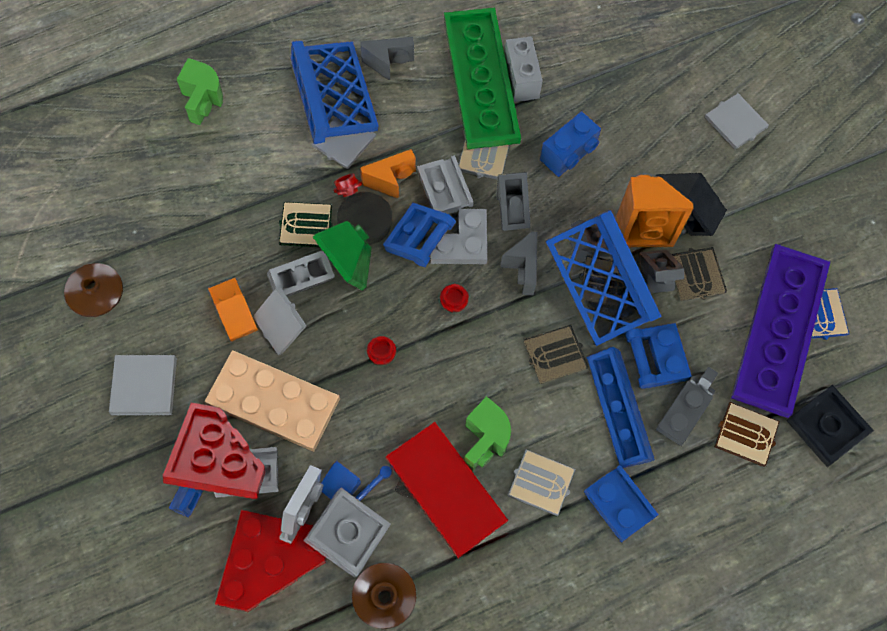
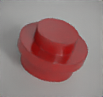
M458 284L448 285L441 291L440 303L449 312L462 311L468 304V292Z
M385 336L375 337L367 346L368 358L377 365L389 364L396 356L394 342Z

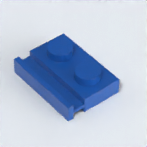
M621 465L584 491L587 498L621 543L659 515Z

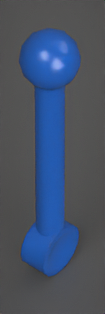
M389 466L381 467L380 474L355 498L361 501L382 479L390 478L392 474L391 468Z

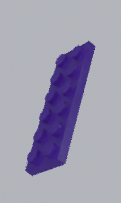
M778 244L774 245L731 399L786 418L792 415L830 261Z

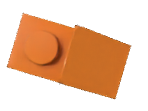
M412 149L361 167L360 173L363 186L394 198H399V186L396 179L407 178L413 172H416V157Z
M236 278L208 288L230 341L258 331Z

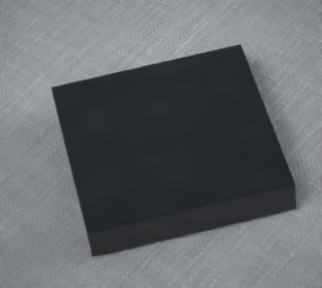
M833 384L786 420L826 467L832 465L874 431Z

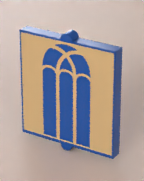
M838 288L824 289L811 339L823 338V340H827L829 337L849 335Z

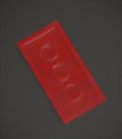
M433 422L385 456L387 462L458 559L509 521L436 422Z

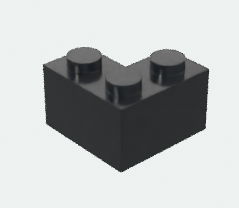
M702 173L656 174L655 177L663 178L693 203V210L684 226L689 235L713 236L727 209Z

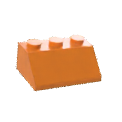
M638 175L630 178L616 215V222L628 247H674L693 210V203L663 178Z

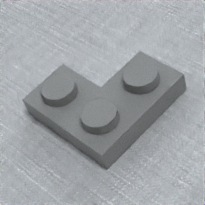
M459 209L458 234H444L431 253L430 264H487V209Z

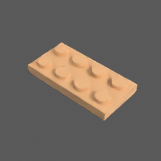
M232 350L204 402L208 406L220 407L225 414L314 452L340 397L335 393Z

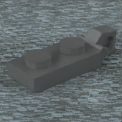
M708 367L700 379L692 376L690 381H687L656 430L679 446H682L713 399V394L716 390L711 388L710 385L718 375V372Z

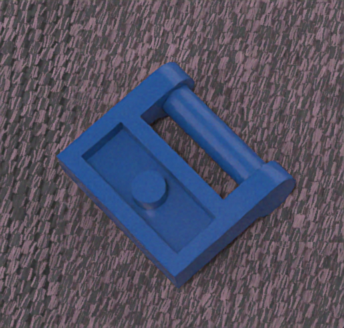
M412 203L383 246L389 253L411 260L421 267H426L430 261L429 256L446 231L453 228L456 221L447 213ZM433 223L438 224L420 250L416 249Z
M676 323L645 329L635 328L625 332L627 342L631 343L640 378H638L641 389L684 382L691 379L692 375ZM648 340L657 375L651 374L642 341Z

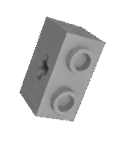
M532 36L507 39L504 54L514 102L539 99L543 80Z
M323 251L272 268L267 272V277L273 291L275 288L281 287L287 297L327 283L335 277L329 260Z

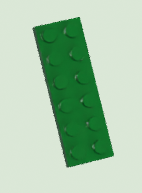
M495 7L444 12L446 35L467 149L520 144L521 134Z

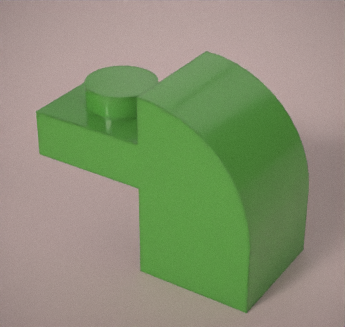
M188 58L177 77V82L182 95L190 97L185 106L190 122L201 125L204 117L210 114L212 104L219 107L222 106L223 92L218 76L212 67Z
M486 396L466 418L465 427L480 439L464 458L472 472L478 465L483 468L494 455L491 452L492 450L502 458L511 436V425L507 415Z

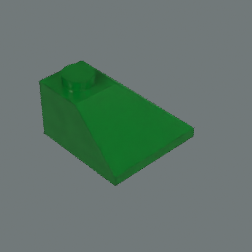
M345 221L315 234L313 239L345 281L363 291L367 287L372 247L366 241L369 235L362 226L358 224L355 227L349 221Z

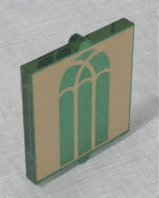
M284 202L282 220H279V226L281 227L279 245L320 248L313 239V236L333 227V223H331L332 204Z

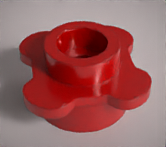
M354 173L347 174L334 181L336 188L333 191L338 195L347 197L355 194L358 191V187L363 183L356 179Z

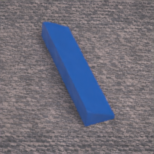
M610 347L588 356L587 360L619 465L622 468H627L654 461V455L620 350Z

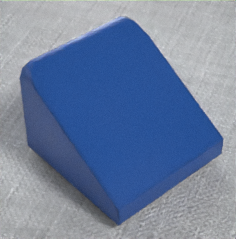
M338 461L332 465L321 482L323 484L322 493L330 499L333 498L339 488H343L353 495L361 485L360 479Z
M180 486L169 509L189 518L203 490Z

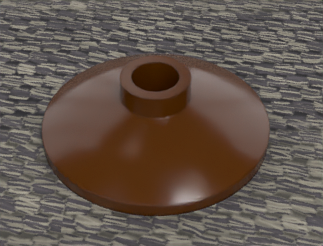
M101 263L87 264L75 270L68 278L64 288V297L68 306L75 313L85 317H98L110 312L119 303L123 294V283L119 274L112 267ZM95 283L93 288L86 289L88 285Z
M378 563L366 568L358 576L353 586L352 603L355 612L364 623L373 628L390 629L399 626L411 615L416 603V588L411 576L400 566L391 563ZM386 591L391 595L387 603L379 601L378 597L381 592Z

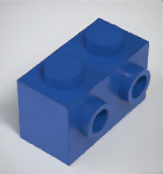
M581 111L543 143L540 161L555 175L560 177L568 169L570 170L575 167L583 156L595 150L599 144L598 138L601 128Z

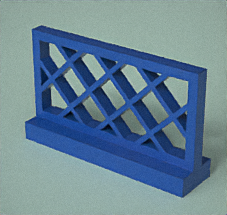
M293 41L290 59L313 143H323L326 137L378 131V122L353 41L304 46L303 41ZM348 51L350 57L345 62L335 55L337 52ZM319 54L325 59L321 64H318L310 59V55ZM330 61L341 67L337 73L325 68ZM346 70L356 75V79L353 82L341 77ZM320 73L331 79L327 85L316 80ZM336 82L348 88L343 95L331 89ZM352 91L362 96V101L359 104L347 98ZM326 94L338 100L333 107L322 101ZM342 103L354 109L349 117L338 111ZM358 113H361L369 118L370 123L361 124L355 121L354 118ZM334 116L343 121L344 124L339 127L330 128L328 121Z
M607 210L545 241L596 346L641 324L662 317L611 210ZM596 224L601 234L597 246L581 241L585 228ZM579 232V235H578V238H577V239L572 238V237H569V236H571V235H573V234ZM563 239L576 242L570 259L560 256L554 244ZM603 240L605 242L607 249L601 248ZM579 244L595 249L590 266L574 260ZM599 250L609 253L613 259L609 272L594 267ZM562 260L569 262L567 269H565ZM573 263L588 268L583 285L571 281L569 277ZM615 267L617 268L620 276L613 274ZM592 270L608 275L602 291L587 287ZM612 277L623 280L626 286L622 298L606 293ZM574 286L581 288L579 296ZM585 290L601 295L595 311L585 308L581 302ZM628 293L633 302L626 300ZM605 296L620 301L615 318L599 312ZM624 303L635 306L640 318L631 322L620 320L619 317ZM587 312L594 314L592 321H590ZM598 316L613 321L610 331L598 337L594 329ZM617 322L624 324L623 326L615 329Z

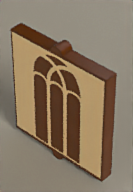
M729 402L723 421H720L718 424L720 430L714 447L765 467L771 448L776 445L774 438L780 421Z

